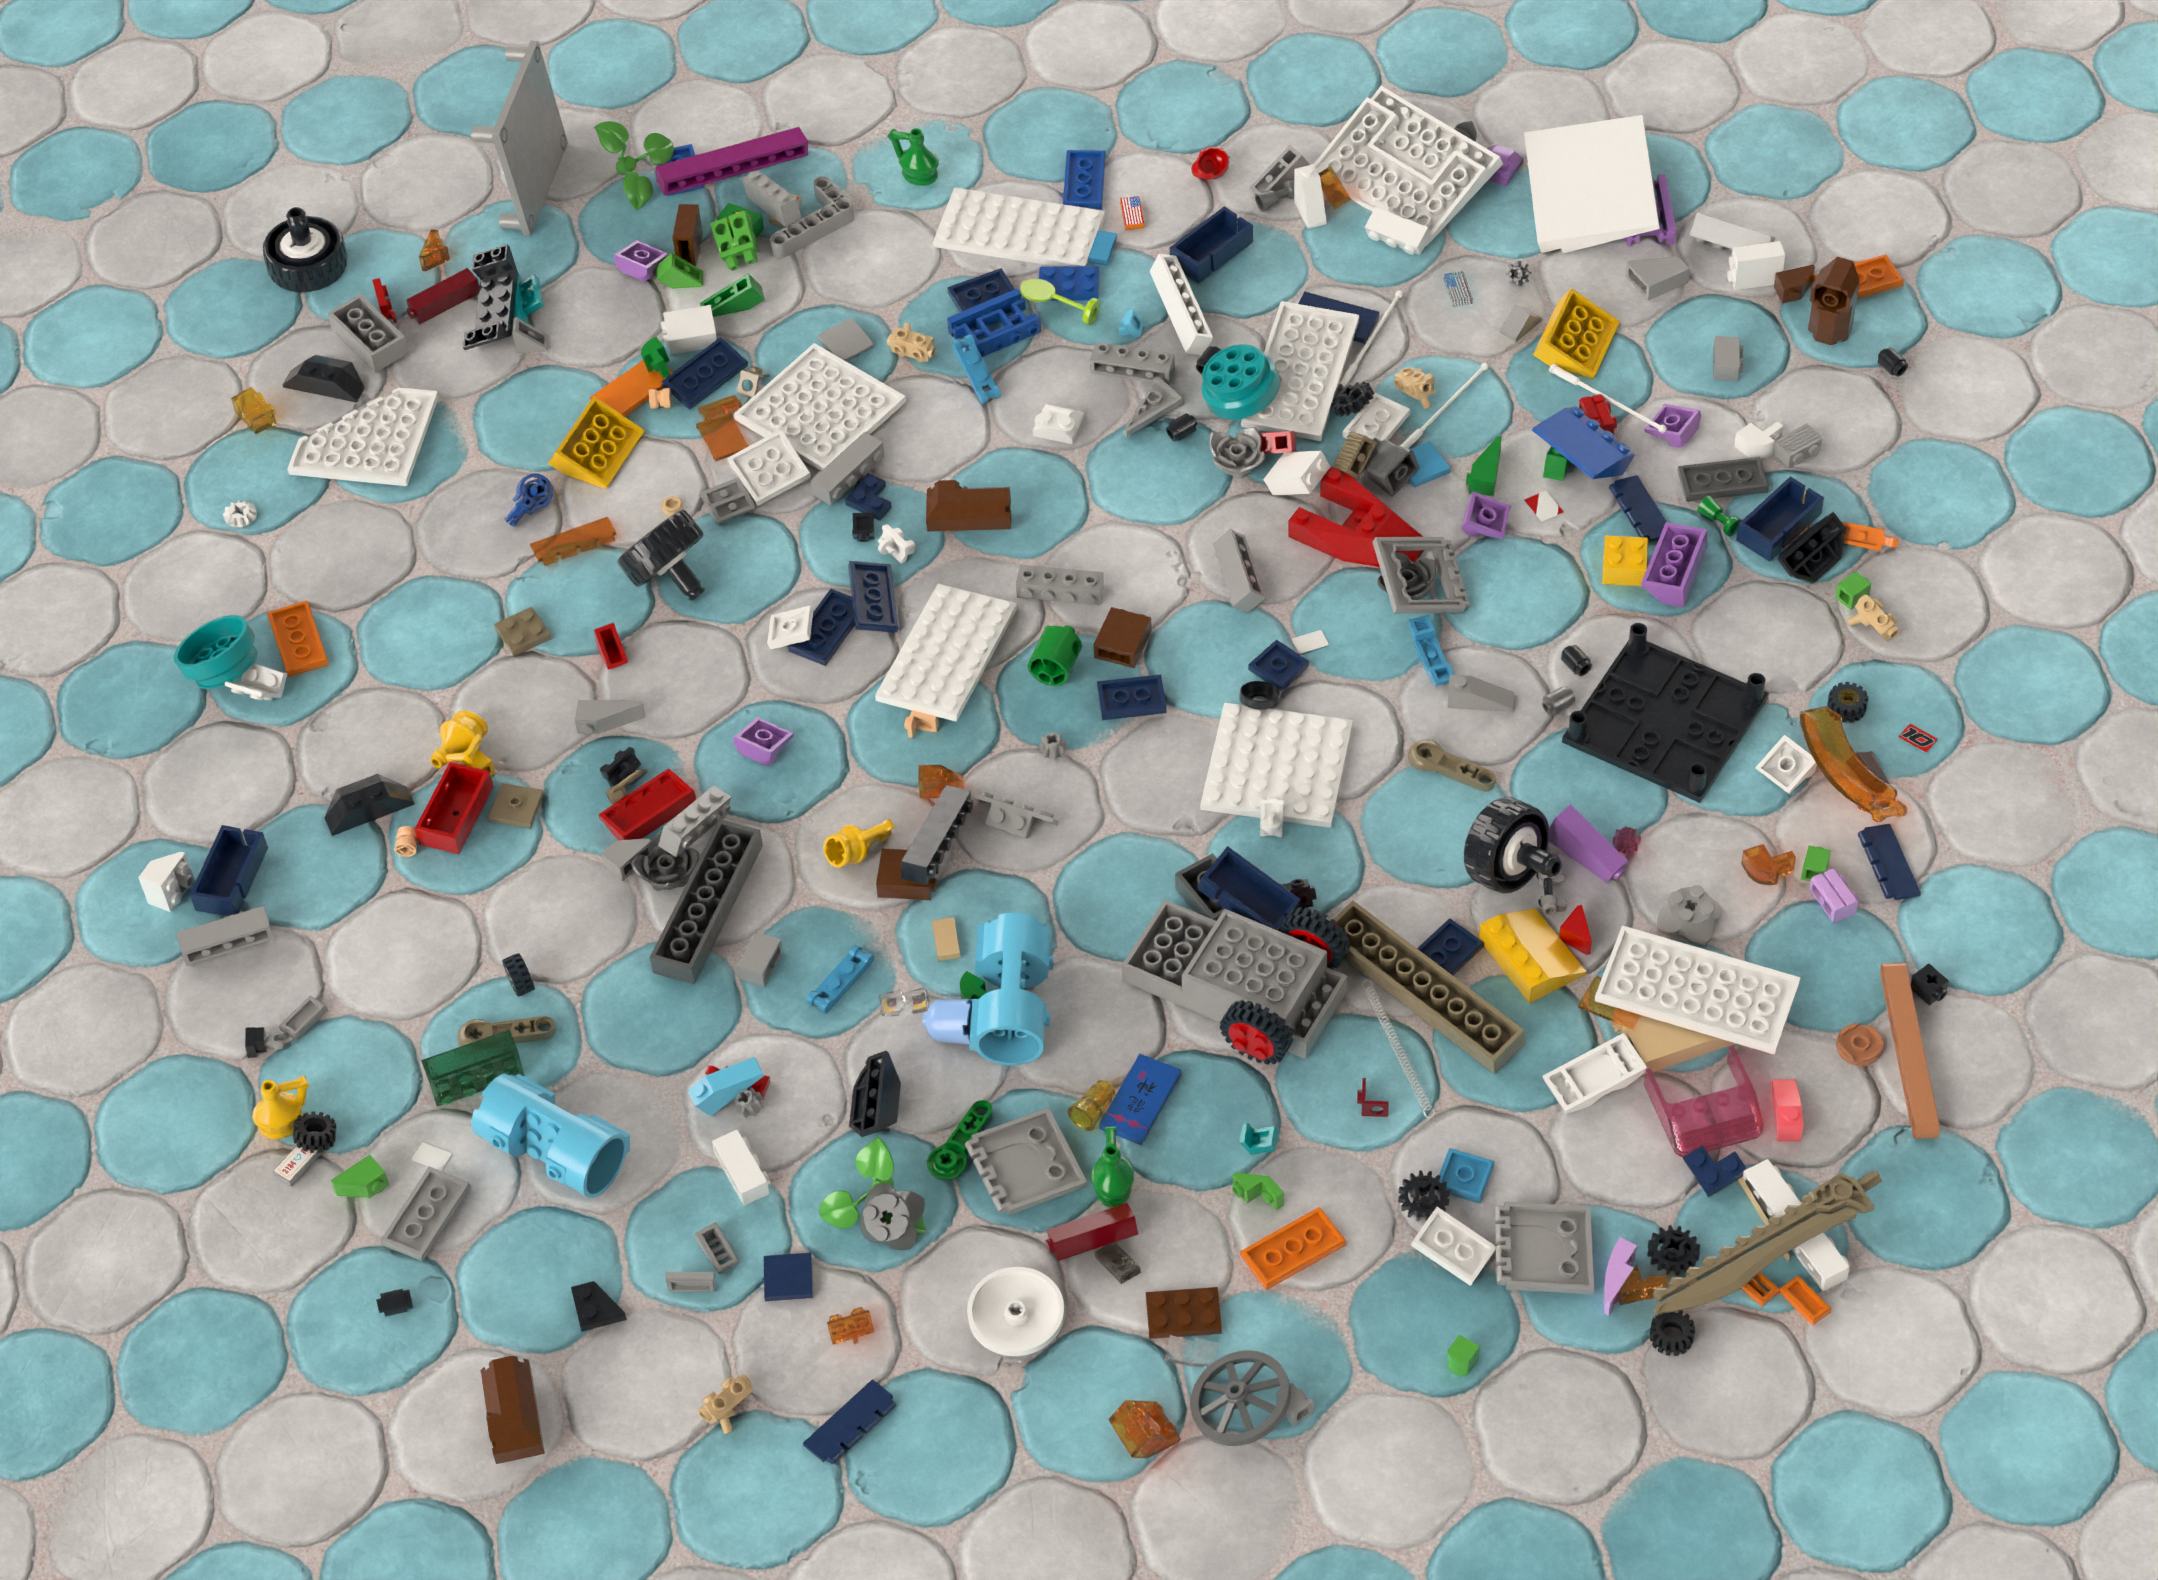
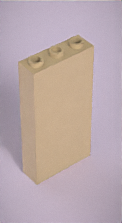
M1619 1008L1614 1009V1016L1611 1020L1614 1031L1626 1035L1647 1066L1648 1070L1643 1075L1737 1044Z

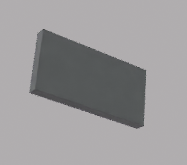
M1760 457L1678 466L1677 471L1686 502L1703 500L1707 496H1712L1715 499L1769 492L1768 482Z

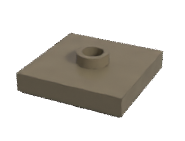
M501 783L488 816L489 822L531 829L544 796L543 790Z

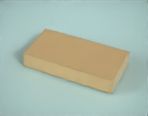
M954 917L932 920L938 961L960 958Z

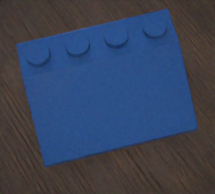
M1576 406L1560 410L1532 429L1534 433L1592 479L1622 476L1635 456L1629 451L1630 448L1626 444L1619 443L1614 439L1615 436L1611 432L1604 431L1599 427L1600 424L1597 421L1585 416L1584 411Z

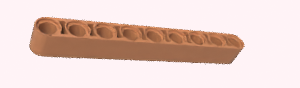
M1905 962L1881 964V981L1913 1139L1939 1138V1121L1907 966Z

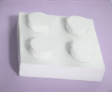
M811 606L771 615L767 641L770 649L810 640L813 618Z

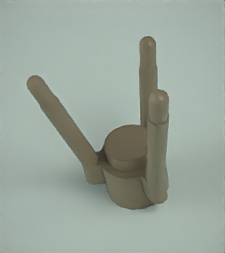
M647 769L636 770L623 781L606 790L605 793L610 803L613 805L627 796L625 787L645 774Z

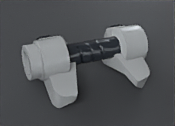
M1537 872L1538 886L1544 888V895L1540 896L1538 900L1540 910L1546 915L1564 912L1567 900L1554 896L1552 886L1565 882V876L1562 873H1558L1554 877H1548Z

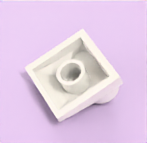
M1045 404L1042 412L1035 418L1033 436L1072 444L1084 417V412Z
M1784 735L1756 766V769L1790 794L1805 778H1809L1815 773L1819 761Z

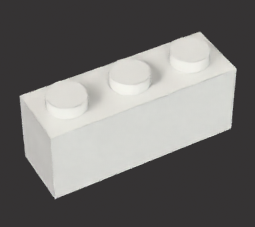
M1377 207L1374 208L1365 226L1368 237L1372 240L1384 241L1393 248L1400 247L1411 255L1414 253L1421 255L1431 236L1427 226Z
M735 1130L712 1141L714 1154L744 1206L769 1195L768 1185L771 1184L766 1171L761 1172L759 1168L761 1165L757 1155L750 1153L749 1149L751 1147L746 1136L741 1137L738 1130Z

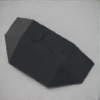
M314 355L293 368L282 384L283 388L356 403L365 389L352 362Z
M1833 511L1807 529L1779 554L1778 561L1790 577L1813 584L1841 560L1846 527Z
M375 774L336 789L324 819L331 835L334 836L415 804L407 786L380 774Z
M883 1051L867 1058L866 1066L860 1072L853 1087L849 1127L861 1137L882 1131L897 1122L901 1082L888 1051Z

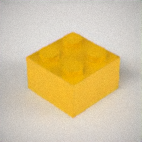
M1605 535L1602 584L1641 586L1647 570L1648 538Z

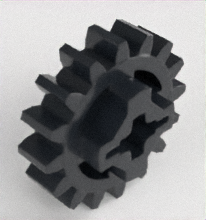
M1364 381L1360 384L1356 382L1354 386H1351V384L1347 385L1341 390V393L1335 395L1336 398H1334L1331 407L1335 414L1340 415V417L1345 414L1349 416L1351 412L1354 414L1358 413L1364 408V405L1370 403L1369 400L1374 398L1372 396L1374 391L1370 384Z
M1420 1170L1417 1177L1413 1173L1410 1174V1181L1403 1179V1186L1399 1187L1398 1193L1401 1195L1398 1197V1202L1403 1203L1401 1205L1402 1211L1409 1210L1407 1217L1410 1218L1416 1215L1417 1222L1420 1221L1421 1217H1424L1425 1221H1427L1436 1207L1444 1212L1446 1211L1445 1206H1449L1450 1201L1448 1199L1450 1190H1445L1447 1182L1440 1183V1175L1433 1178L1432 1171L1424 1175L1422 1170ZM1436 1190L1440 1195V1200L1438 1199V1196L1435 1195ZM1408 1193H1410V1196L1413 1198L1412 1203L1409 1200Z
M1669 1225L1667 1231L1661 1227L1658 1234L1653 1232L1651 1240L1648 1241L1647 1257H1651V1265L1658 1264L1657 1271H1661L1664 1268L1666 1269V1275L1674 1271L1675 1275L1679 1276L1680 1270L1686 1273L1689 1267L1696 1266V1261H1699L1700 1244H1696V1236L1689 1237L1690 1230L1682 1232L1681 1226H1678L1677 1230H1673V1227ZM1689 1250L1690 1254H1689L1688 1257L1686 1258L1685 1255L1687 1254V1251Z

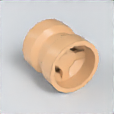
M664 388L660 391L649 389L650 409H657L659 406L671 408L670 388Z
M410 826L400 827L397 830V841L394 850L400 856H413L416 854V842L418 841L415 828Z

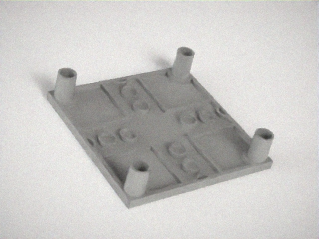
M533 40L530 41L529 46L508 45L506 47V60L522 63L496 125L473 126L471 132L473 142L495 144L516 213L500 214L499 226L501 229L522 230L523 236H531L568 144L539 42Z

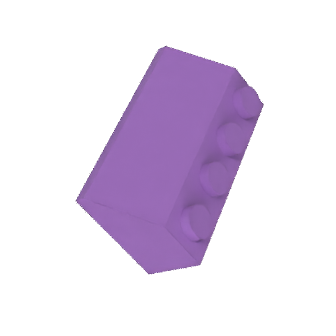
M1666 522L1641 586L1661 603L1684 608L1708 547L1707 529Z

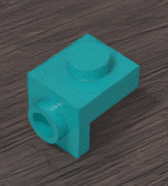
M1243 1123L1242 1132L1239 1135L1240 1143L1250 1155L1276 1151L1279 1131L1275 1126L1253 1129L1249 1123Z

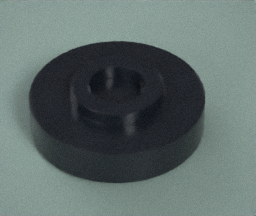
M1252 681L1240 688L1239 700L1249 708L1266 710L1274 708L1280 703L1281 691L1272 683Z

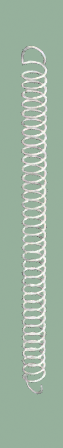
M1367 988L1365 991L1375 1013L1376 1011H1384L1381 1014H1377L1381 1023L1382 1019L1388 1017L1387 1013H1385L1386 1010H1383L1384 1007L1380 1003L1381 1000H1378L1379 996L1375 993L1376 990H1368L1369 988ZM1387 1018L1383 1021L1389 1022L1381 1024L1393 1050L1395 1047L1397 1048L1395 1054L1403 1068L1401 1062L1405 1063L1408 1061H1400L1399 1059H1402L1400 1058L1402 1055L1407 1056V1054H1404L1405 1050L1403 1049L1397 1051L1399 1048L1404 1047H1401L1402 1044L1398 1040L1399 1037H1396L1397 1033H1395L1392 1023ZM1404 1067L1403 1071L1407 1075L1408 1081L1412 1079L1410 1085L1413 1092H1415L1414 1089L1420 1086L1419 1078H1416L1417 1074H1414L1415 1071H1412L1413 1067ZM1416 1091V1092H1415V1096H1417V1099H1418V1095H1416V1093H1419V1094H1420V1093H1423L1422 1091H1420V1092H1417V1091ZM1419 1098L1418 1102L1420 1103V1106H1422L1423 1113L1426 1116L1424 1110L1429 1109H1426L1427 1107L1424 1105L1426 1103H1429L1428 1105L1431 1106L1430 1102H1422L1426 1099Z

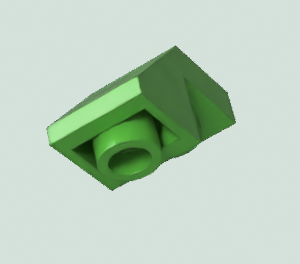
M1237 1172L1233 1174L1232 1190L1238 1198L1242 1197L1246 1203H1249L1262 1195L1264 1201L1267 1204L1271 1203L1276 1210L1284 1206V1192L1270 1176Z

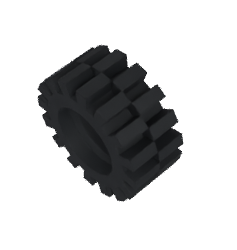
M311 1111V1115L306 1112L303 1116H298V1119L294 1121V1144L298 1148L302 1147V1151L305 1152L307 1149H310V1153H314V1150H317L318 1153H321L322 1149L325 1151L329 1150V1146L333 1147L336 1140L335 1120L333 1118L330 1119L328 1114L323 1116V1112H319V1115H316L315 1111Z
M1679 1310L1678 1313L1669 1312L1659 1314V1316L1655 1315V1318L1653 1317L1649 1333L1650 1342L1653 1341L1652 1346L1654 1348L1658 1346V1352L1660 1353L1665 1350V1355L1670 1356V1352H1673L1674 1356H1678L1679 1351L1682 1354L1686 1353V1348L1688 1350L1691 1348L1695 1334L1693 1319L1689 1320L1690 1315L1686 1313L1683 1316V1310ZM1673 1326L1680 1329L1682 1334L1680 1337L1671 1338L1663 1333V1329Z

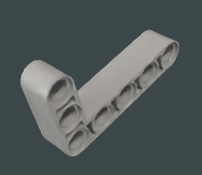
M820 176L814 180L815 198L823 208L771 235L772 255L775 258H785L854 220L852 200L830 178Z

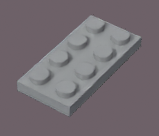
M429 1166L381 1238L382 1245L423 1261L471 1188L470 1183Z

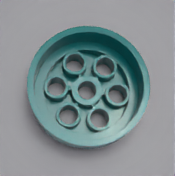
M1246 344L1233 345L1219 351L1209 359L1202 373V394L1207 406L1214 415L1223 419L1237 420L1257 414L1275 399L1280 388V376L1273 361L1258 348Z
M238 615L223 616L200 626L190 633L177 647L174 654V662L183 676L189 680H195L200 688H218L224 686L226 681L232 682L253 665L257 658V650L253 646L255 635L243 617Z

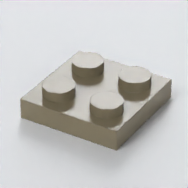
M533 607L494 624L495 630L513 657L552 639L550 632Z

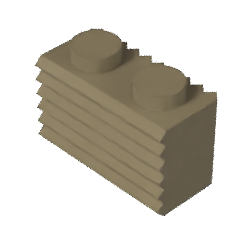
M1349 432L1343 447H1341L1342 450L1339 451L1340 454H1338L1332 467L1359 480L1377 443L1366 435Z

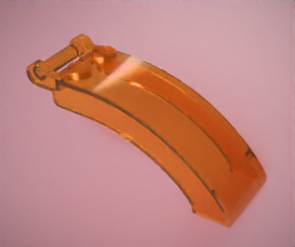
M1827 706L1800 712L1802 731L1813 759L1827 780L1843 796L1858 805L1857 807L1861 811L1869 812L1875 822L1884 821L1888 817H1902L1907 814L1906 805L1896 799L1897 790L1874 775L1855 754L1845 735L1841 715Z

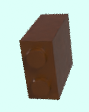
M679 204L672 236L675 255L696 266L703 235L699 205Z
M1111 607L1093 644L1094 658L1135 668L1152 632L1151 617Z
M882 848L876 881L877 896L880 898L931 901L932 892H936L937 879L931 877L927 885L901 879V861L908 850ZM940 864L937 865L935 874H939Z

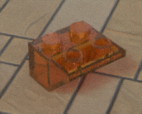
M1125 1400L1108 1419L1132 1458H1149L1179 1443L1181 1440L1176 1432V1427L1169 1421L1163 1407L1156 1401Z

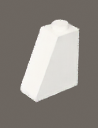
M1313 164L1294 169V204L1308 229L1327 224L1321 180Z

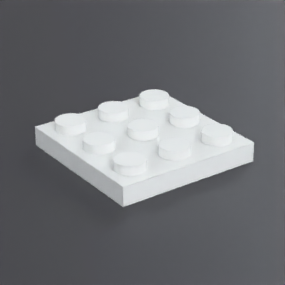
M782 430L727 458L728 463L757 506L811 478L810 472Z

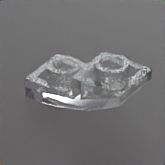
M1170 1335L1164 1361L1187 1366L1208 1367L1216 1361L1219 1344L1200 1338H1195L1193 1342Z

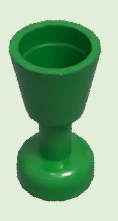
M1712 496L1704 498L1697 508V512L1714 521H1720L1724 525L1723 531L1727 536L1731 537L1737 533L1738 524L1742 520L1736 516L1728 518L1724 515L1723 509Z

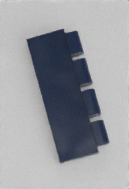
M1637 475L1616 480L1609 485L1611 493L1617 499L1618 504L1633 528H1635L1638 536L1648 538L1650 542L1659 540L1667 521Z
M1884 824L1865 827L1864 830L1859 831L1857 835L1863 848H1865L1864 851L1870 864L1873 865L1872 869L1880 883L1885 898L1891 899L1894 897V900L1920 896L1919 887L1891 825Z
M872 1379L802 1443L803 1446L822 1462L827 1459L828 1462L834 1464L846 1453L841 1447L842 1445L849 1450L863 1437L859 1429L867 1434L881 1421L880 1417L876 1414L877 1412L880 1416L885 1417L896 1407V1403L892 1400L893 1395Z

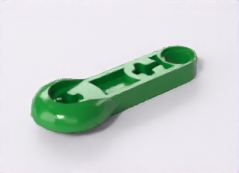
M976 1101L946 1143L929 1154L927 1168L931 1175L945 1181L955 1179L963 1173L968 1153L965 1143L971 1140V1135L982 1132L992 1119V1105L988 1101ZM984 1108L988 1110V1113L986 1115H978L976 1111ZM950 1160L951 1163L942 1164V1161Z

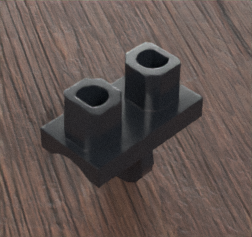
M628 747L625 751L619 750L615 754L614 761L610 765L604 764L600 768V772L603 778L608 781L610 787H613L634 773L641 765V762L637 759L634 748Z

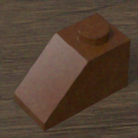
M1814 264L1775 273L1774 289L1782 303L1802 299L1813 282Z

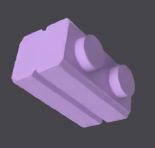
M1833 868L1824 872V874L1821 873L1812 877L1809 890L1832 922L1835 923L1843 920L1844 917L1847 918L1855 915L1859 898L1854 891L1851 892L1843 875H1839Z

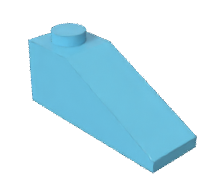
M752 1057L703 1077L690 1087L688 1092L695 1107L712 1116L736 1098L740 1091L748 1089L765 1075L757 1059Z

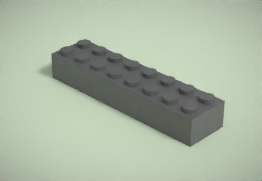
M721 819L718 820L650 955L653 973L695 984L763 847L759 829Z

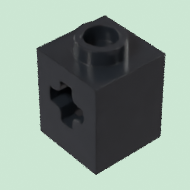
M1928 963L1912 975L1910 985L1911 990L1930 1006L1935 1001H1941L1947 995L1949 980Z

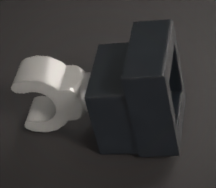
M264 1027L246 1028L245 1048L248 1058H256L257 1053L266 1052L267 1046L277 1050L283 1049V1042H276L279 1039H284L283 1032L278 1031L266 1037Z

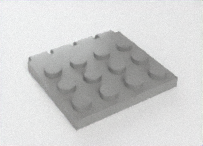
M1049 1107L971 1135V1140L965 1143V1147L971 1158L974 1159L973 1162L983 1178L990 1196H994L992 1200L1000 1214L1008 1212L1011 1215L1087 1187V1180Z
M1504 1202V1206L1495 1207L1498 1285H1506V1290L1593 1294L1594 1272L1590 1206Z

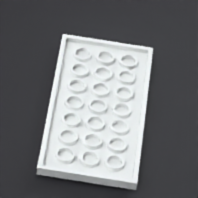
M954 187L933 240V246L1056 267L1087 266L1088 256L1097 231L1101 229L1105 218V211Z
M1281 301L1264 354L1273 361L1280 376V388L1275 399L1265 409L1255 415L1243 418L1241 420V427H1256L1258 430L1267 432L1295 431L1296 437L1321 441L1332 408L1331 404L1335 398L1356 333L1359 315Z
M937 584L875 695L876 701L957 722L1017 610V603Z
M1622 925L1596 992L1595 1001L1775 1055L1801 978Z

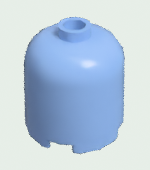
M937 999L932 1002L927 1013L923 1015V1026H926L929 1036L937 1042L970 1045L973 999Z

